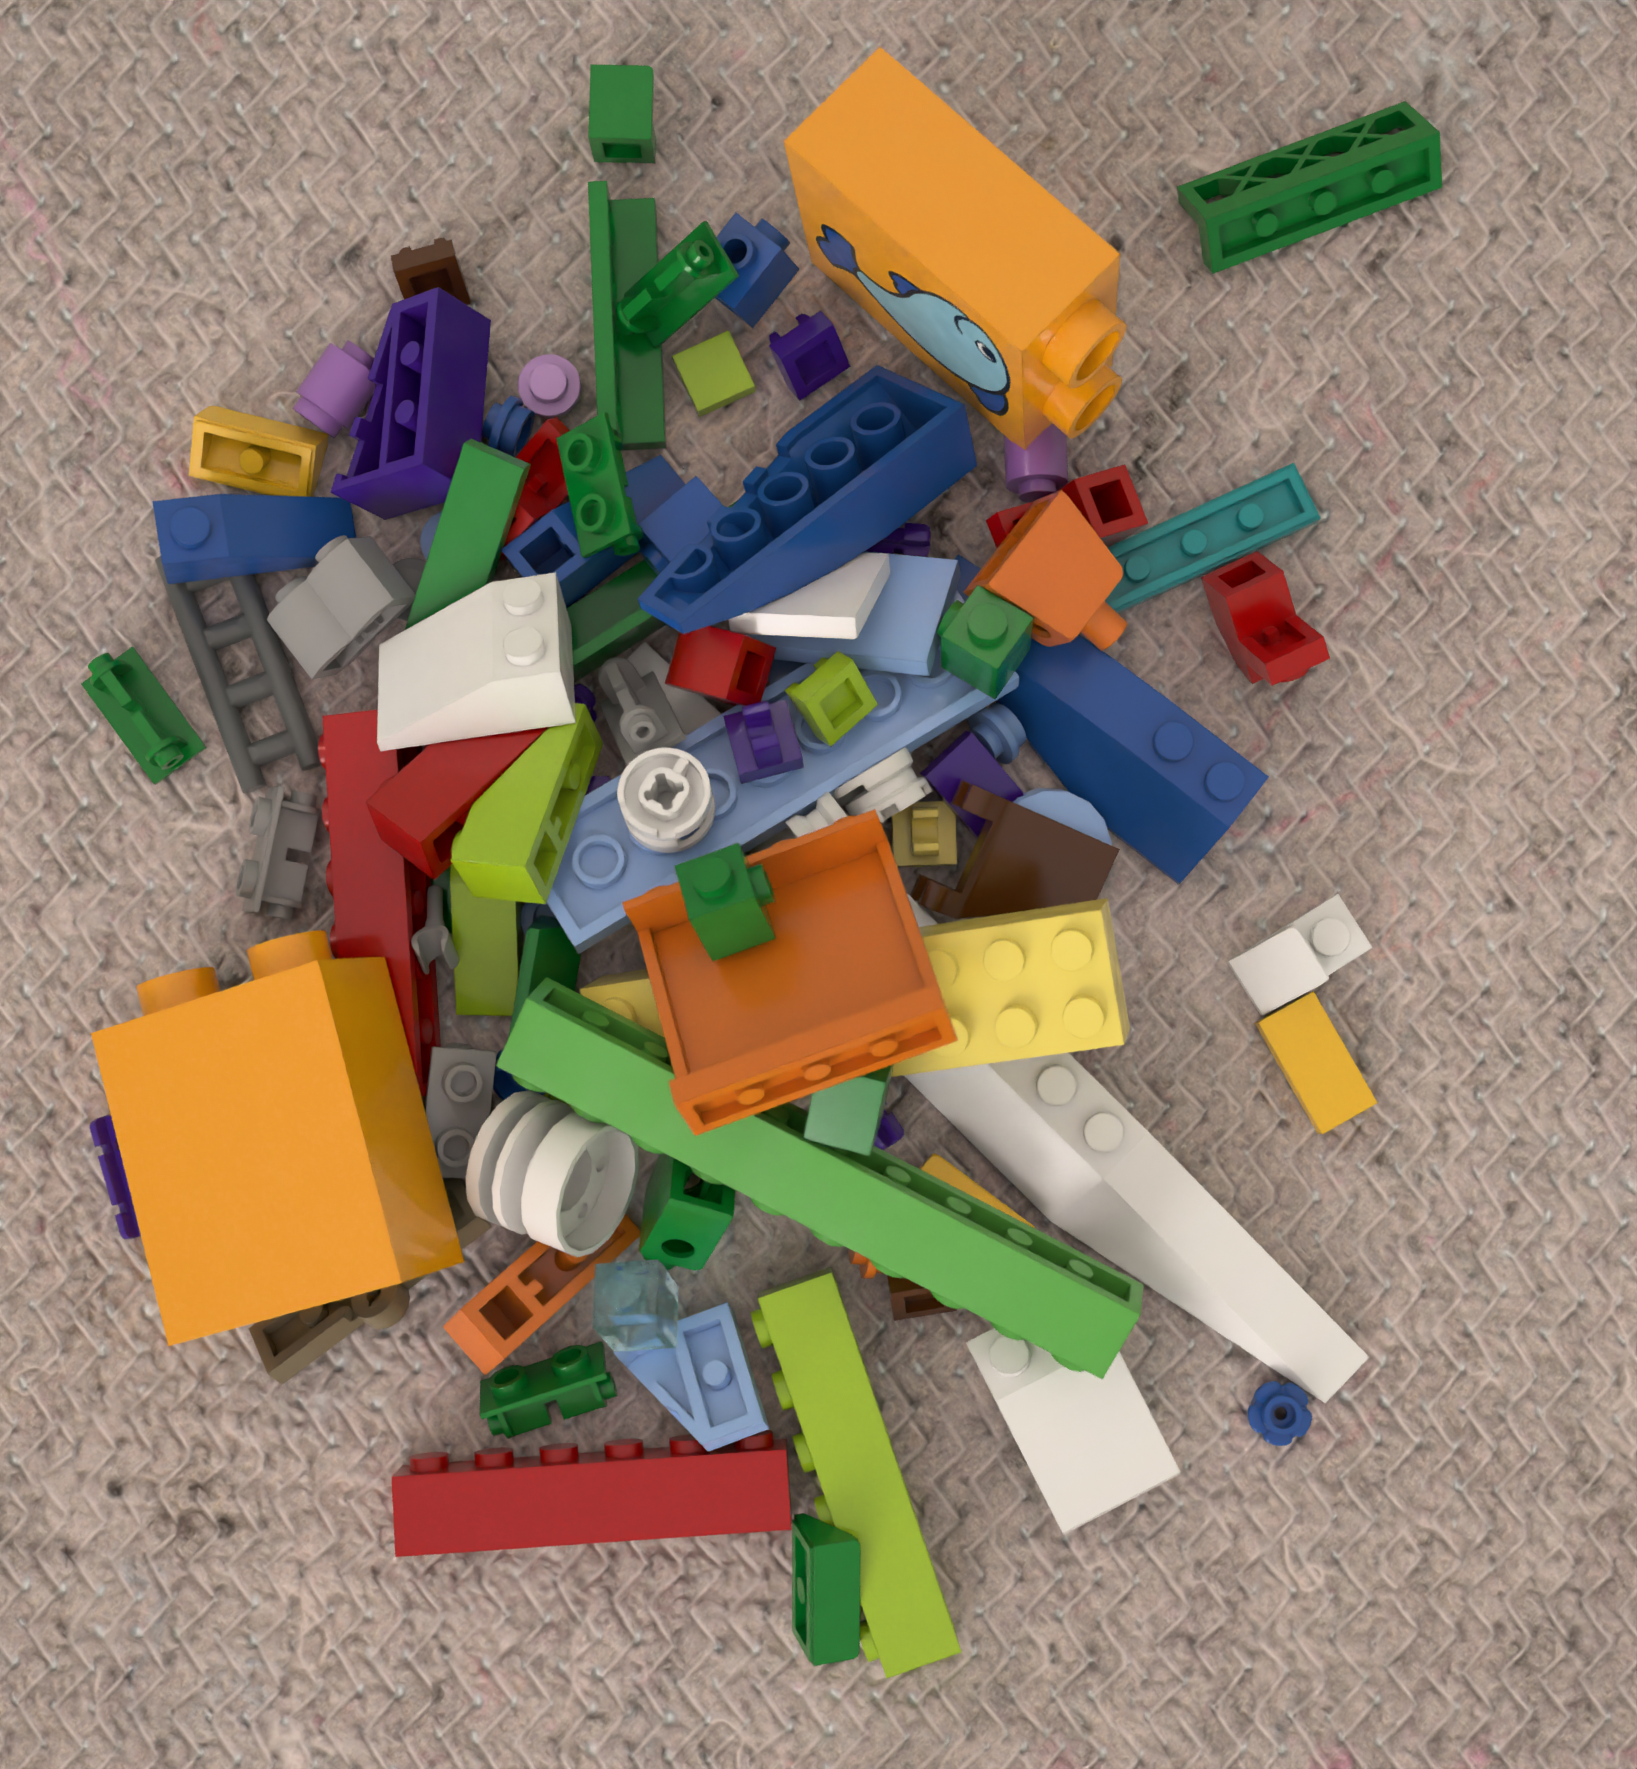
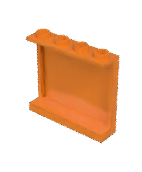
M875 809L857 816L841 818L830 826L795 839L781 840L768 849L746 856L751 867L763 864L776 902L766 905L776 939L712 962L689 921L679 882L654 887L644 895L622 902L624 911L638 933L675 1079L668 1082L674 1105L695 1136L958 1041L892 849Z

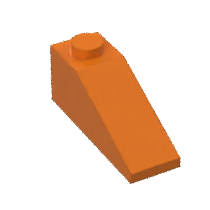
M625 1214L611 1237L595 1252L581 1257H575L537 1241L466 1303L443 1328L486 1376L638 1239L641 1231Z

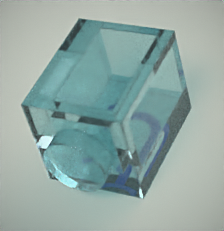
M660 1260L595 1264L592 1328L614 1352L677 1348L679 1285Z

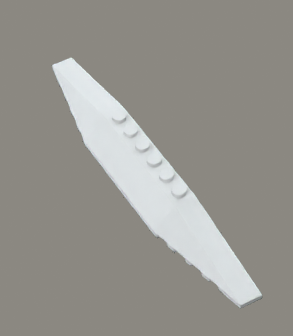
M645 641L627 658L641 677L654 671L685 736L721 715L702 695L664 684L670 665ZM787 827L748 852L754 854L770 848L781 840L795 839L796 837ZM908 895L918 927L938 924ZM1069 1053L903 1075L1049 1221L1322 1402L1326 1403L1369 1359V1356L1195 1178Z

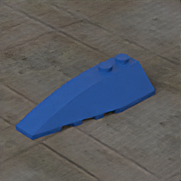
M879 365L874 366L786 432L776 444L778 456L767 468L756 466L743 480L745 493L731 508L721 505L709 518L707 525L710 532L699 544L685 545L640 595L638 602L641 609L685 634L757 609L787 596L845 565L889 536L977 466L965 404Z
M958 554L954 560H958L961 576L956 590L966 602L968 596L964 593V590L981 568ZM1078 635L1069 643L1052 647L1041 645L1031 638L1030 650L1015 671L1019 676L1018 687L995 701L1007 707L1018 718L1025 730L1026 738L1030 742L1029 745L1042 762L1047 763L1066 787V791L1089 801L1103 817L1107 829L1177 884L1184 880L1225 834L1269 778L1264 772L1168 698L1108 654L1100 651L1081 635Z

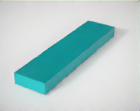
M1291 463L1107 547L1122 566L1123 577L1106 598L1105 602L1120 614L1316 524L1321 517L1295 464Z

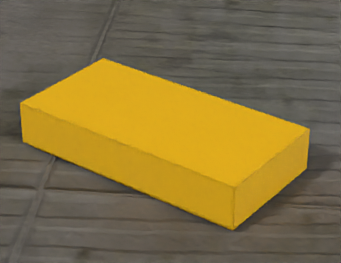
M1314 991L1302 995L1254 1022L1317 1134H1324L1377 1104L1375 1097Z

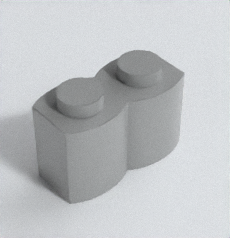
M343 535L331 540L316 554L315 559L318 564L309 576H301L292 580L275 596L278 604L269 614L267 621L312 680L336 675L371 644L376 635L392 624L415 599L416 594L371 536L347 538V536Z

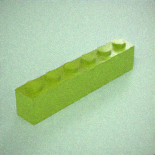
M832 1267L760 1291L758 1301L761 1308L750 1311L751 1318L762 1349L774 1345L782 1370L771 1373L781 1407L783 1411L795 1407L803 1432L792 1435L802 1469L804 1473L813 1470L817 1472L824 1493L813 1498L819 1520L850 1533L860 1543V1602L866 1620L860 1622V1641L867 1661L871 1662L880 1659L887 1679L961 1653L952 1618Z

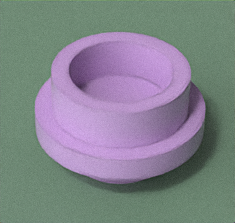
M552 354L541 355L529 361L522 369L518 379V392L525 407L534 411L535 415L543 418L560 417L570 412L577 404L581 394V381L576 368L567 359Z

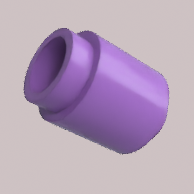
M347 340L342 349L329 343L297 389L296 393L301 397L292 409L335 439L343 427L348 430L350 429L354 418L359 416L374 394L376 384L368 380L374 358L349 340Z
M1053 423L1025 450L1011 442L1004 435L1006 489L1013 493H1019L1021 501L1033 502L1055 493L1069 483L1067 438Z

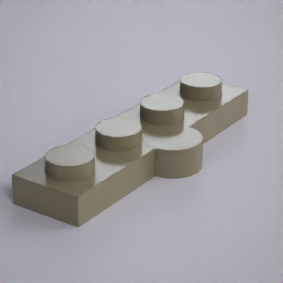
M449 1178L444 1182L462 1250L492 1228L489 1221L476 1216L467 1201L466 1181L463 1178ZM429 1274L403 1283L256 1322L248 1329L267 1374L283 1385L362 1324L367 1323L370 1327L378 1330L387 1329L395 1325L404 1316L409 1307V1289Z

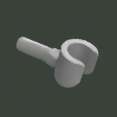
M437 885L430 886L427 889V920L425 927L417 931L411 940L413 950L425 974H429L430 962L444 955L450 970L454 969L459 963V955L443 921V888Z

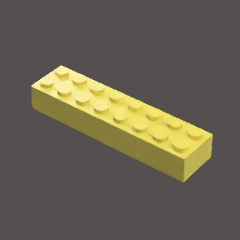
M1108 898L919 927L958 1041L895 1063L891 1077L1125 1044L1130 1025ZM647 969L603 975L580 989V994L665 1038Z

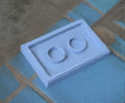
M889 554L891 574L860 634L855 639L744 635L776 647L773 658L775 660L815 664L822 657L829 659L839 651L851 658L858 669L930 676L941 641V636L937 634L938 627L943 616L952 605L961 576L958 560Z

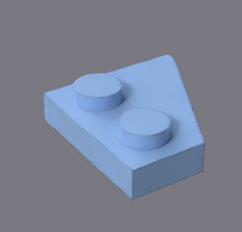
M728 1302L612 1345L614 1355L708 1452L769 1429L735 1312Z

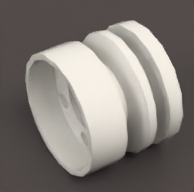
M531 1090L513 1093L496 1106L481 1126L470 1151L465 1177L467 1201L474 1214L484 1220L521 1235L528 1233L530 1238L575 1257L588 1255L595 1252L611 1237L626 1213L634 1194L639 1170L638 1145L632 1140L630 1135L605 1122L595 1123L579 1116L572 1107L563 1102L551 1100Z

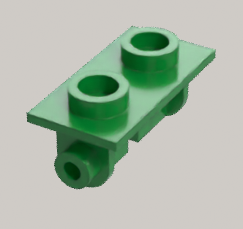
M703 221L623 294L625 298L618 302L616 307L617 313L614 315V323L622 333L626 335L646 333L654 348H658L739 277L707 221Z
M603 412L556 438L582 558H588L610 546H613L614 554L618 556L636 553L640 549L638 541L643 537L642 527L637 525L632 498L627 497L625 487L629 485L621 450L624 448L623 440L614 434L609 414Z
M134 647L129 648L116 659H113L110 653H104L89 663L88 669L91 671L92 676L82 682L81 685L154 785L161 782L207 748Z
M603 1341L588 1346H568L559 1350L551 1358L524 1367L521 1365L507 1366L496 1371L490 1378L481 1380L479 1415L481 1420L487 1418L491 1434L493 1436L505 1434L506 1438L509 1439L552 1424V1418L546 1403L557 1400L564 1420L607 1407V1400L617 1397L618 1393L612 1373L610 1371L606 1372Z

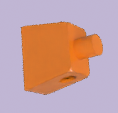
M1062 490L1033 502L964 590V593L969 597L975 587L979 585L1032 616L1034 619L1031 638L1047 647L1069 643L1081 632L1100 651H1103L1110 647L1127 627V621L1105 602L1106 598L1122 579L1123 568L1071 499Z

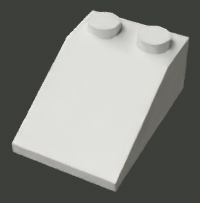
M556 573L490 582L379 644L377 744L380 751L576 723L572 629Z
M995 1328L966 1342L1063 1535L1181 1474L1120 1351L1104 1378L1100 1379L1087 1371L1076 1372L1058 1363L1050 1352L1025 1339H1010L999 1333Z

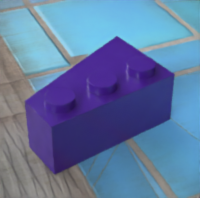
M439 287L392 304L368 376V380L376 384L366 418L355 417L349 436L358 440L347 476L336 473L330 493L384 520L445 503L464 442L470 439L481 442L491 327L490 319Z

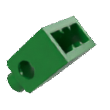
M665 1153L659 1155L647 1184L638 1251L650 1266L659 1270H671L676 1266L693 1271L703 1269L734 1217L736 1190L725 1184H711L702 1179L694 1187L684 1189L692 1173L691 1167Z

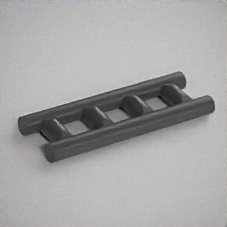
M161 556L156 558V565L243 794L260 790L267 785L260 768L261 766L296 753L302 771L321 766L318 754L319 742L279 637L267 621L269 611L255 574L167 584ZM230 580L242 614L207 627L194 593ZM252 637L264 672L229 685L216 651ZM274 695L286 730L251 743L238 709Z

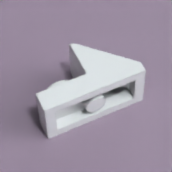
M1336 894L1227 961L1259 1014L1265 1015L1329 980L1328 975L1373 947L1339 894Z

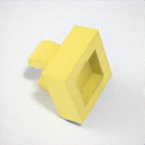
M944 801L915 802L901 812L891 816L892 852L898 868L957 865L956 815Z

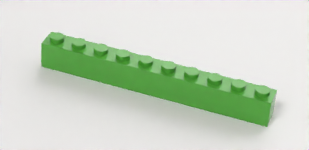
M548 977L526 998L496 1064L497 1067L512 1074L514 1080L522 1087L535 1092H547L565 1101L582 1118L595 1123L605 1122L630 1135L632 1140L642 1149L656 1154L665 1153L690 1166L694 1174L702 1180L716 1185L725 1184L750 1197L753 1204L762 1211L776 1216L785 1215L810 1228L813 1235L822 1242L835 1247L845 1246L870 1259L874 1267L882 1273L894 1278L905 1277L930 1290L931 1294L942 1304L954 1309L965 1308L990 1321L992 1326L1002 1335L1013 1340L1025 1339L1050 1352L1058 1363L1076 1372L1087 1371L1103 1379L1141 1315L1144 1284L874 1145L869 1156L803 1139L808 1111L790 1102L695 1136L674 1105L668 1081L675 1079L665 1038Z

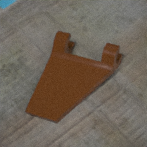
M961 780L951 803L986 819L955 889L919 874L910 894V897L918 901L919 905L954 919L993 916L1097 900L1120 849Z

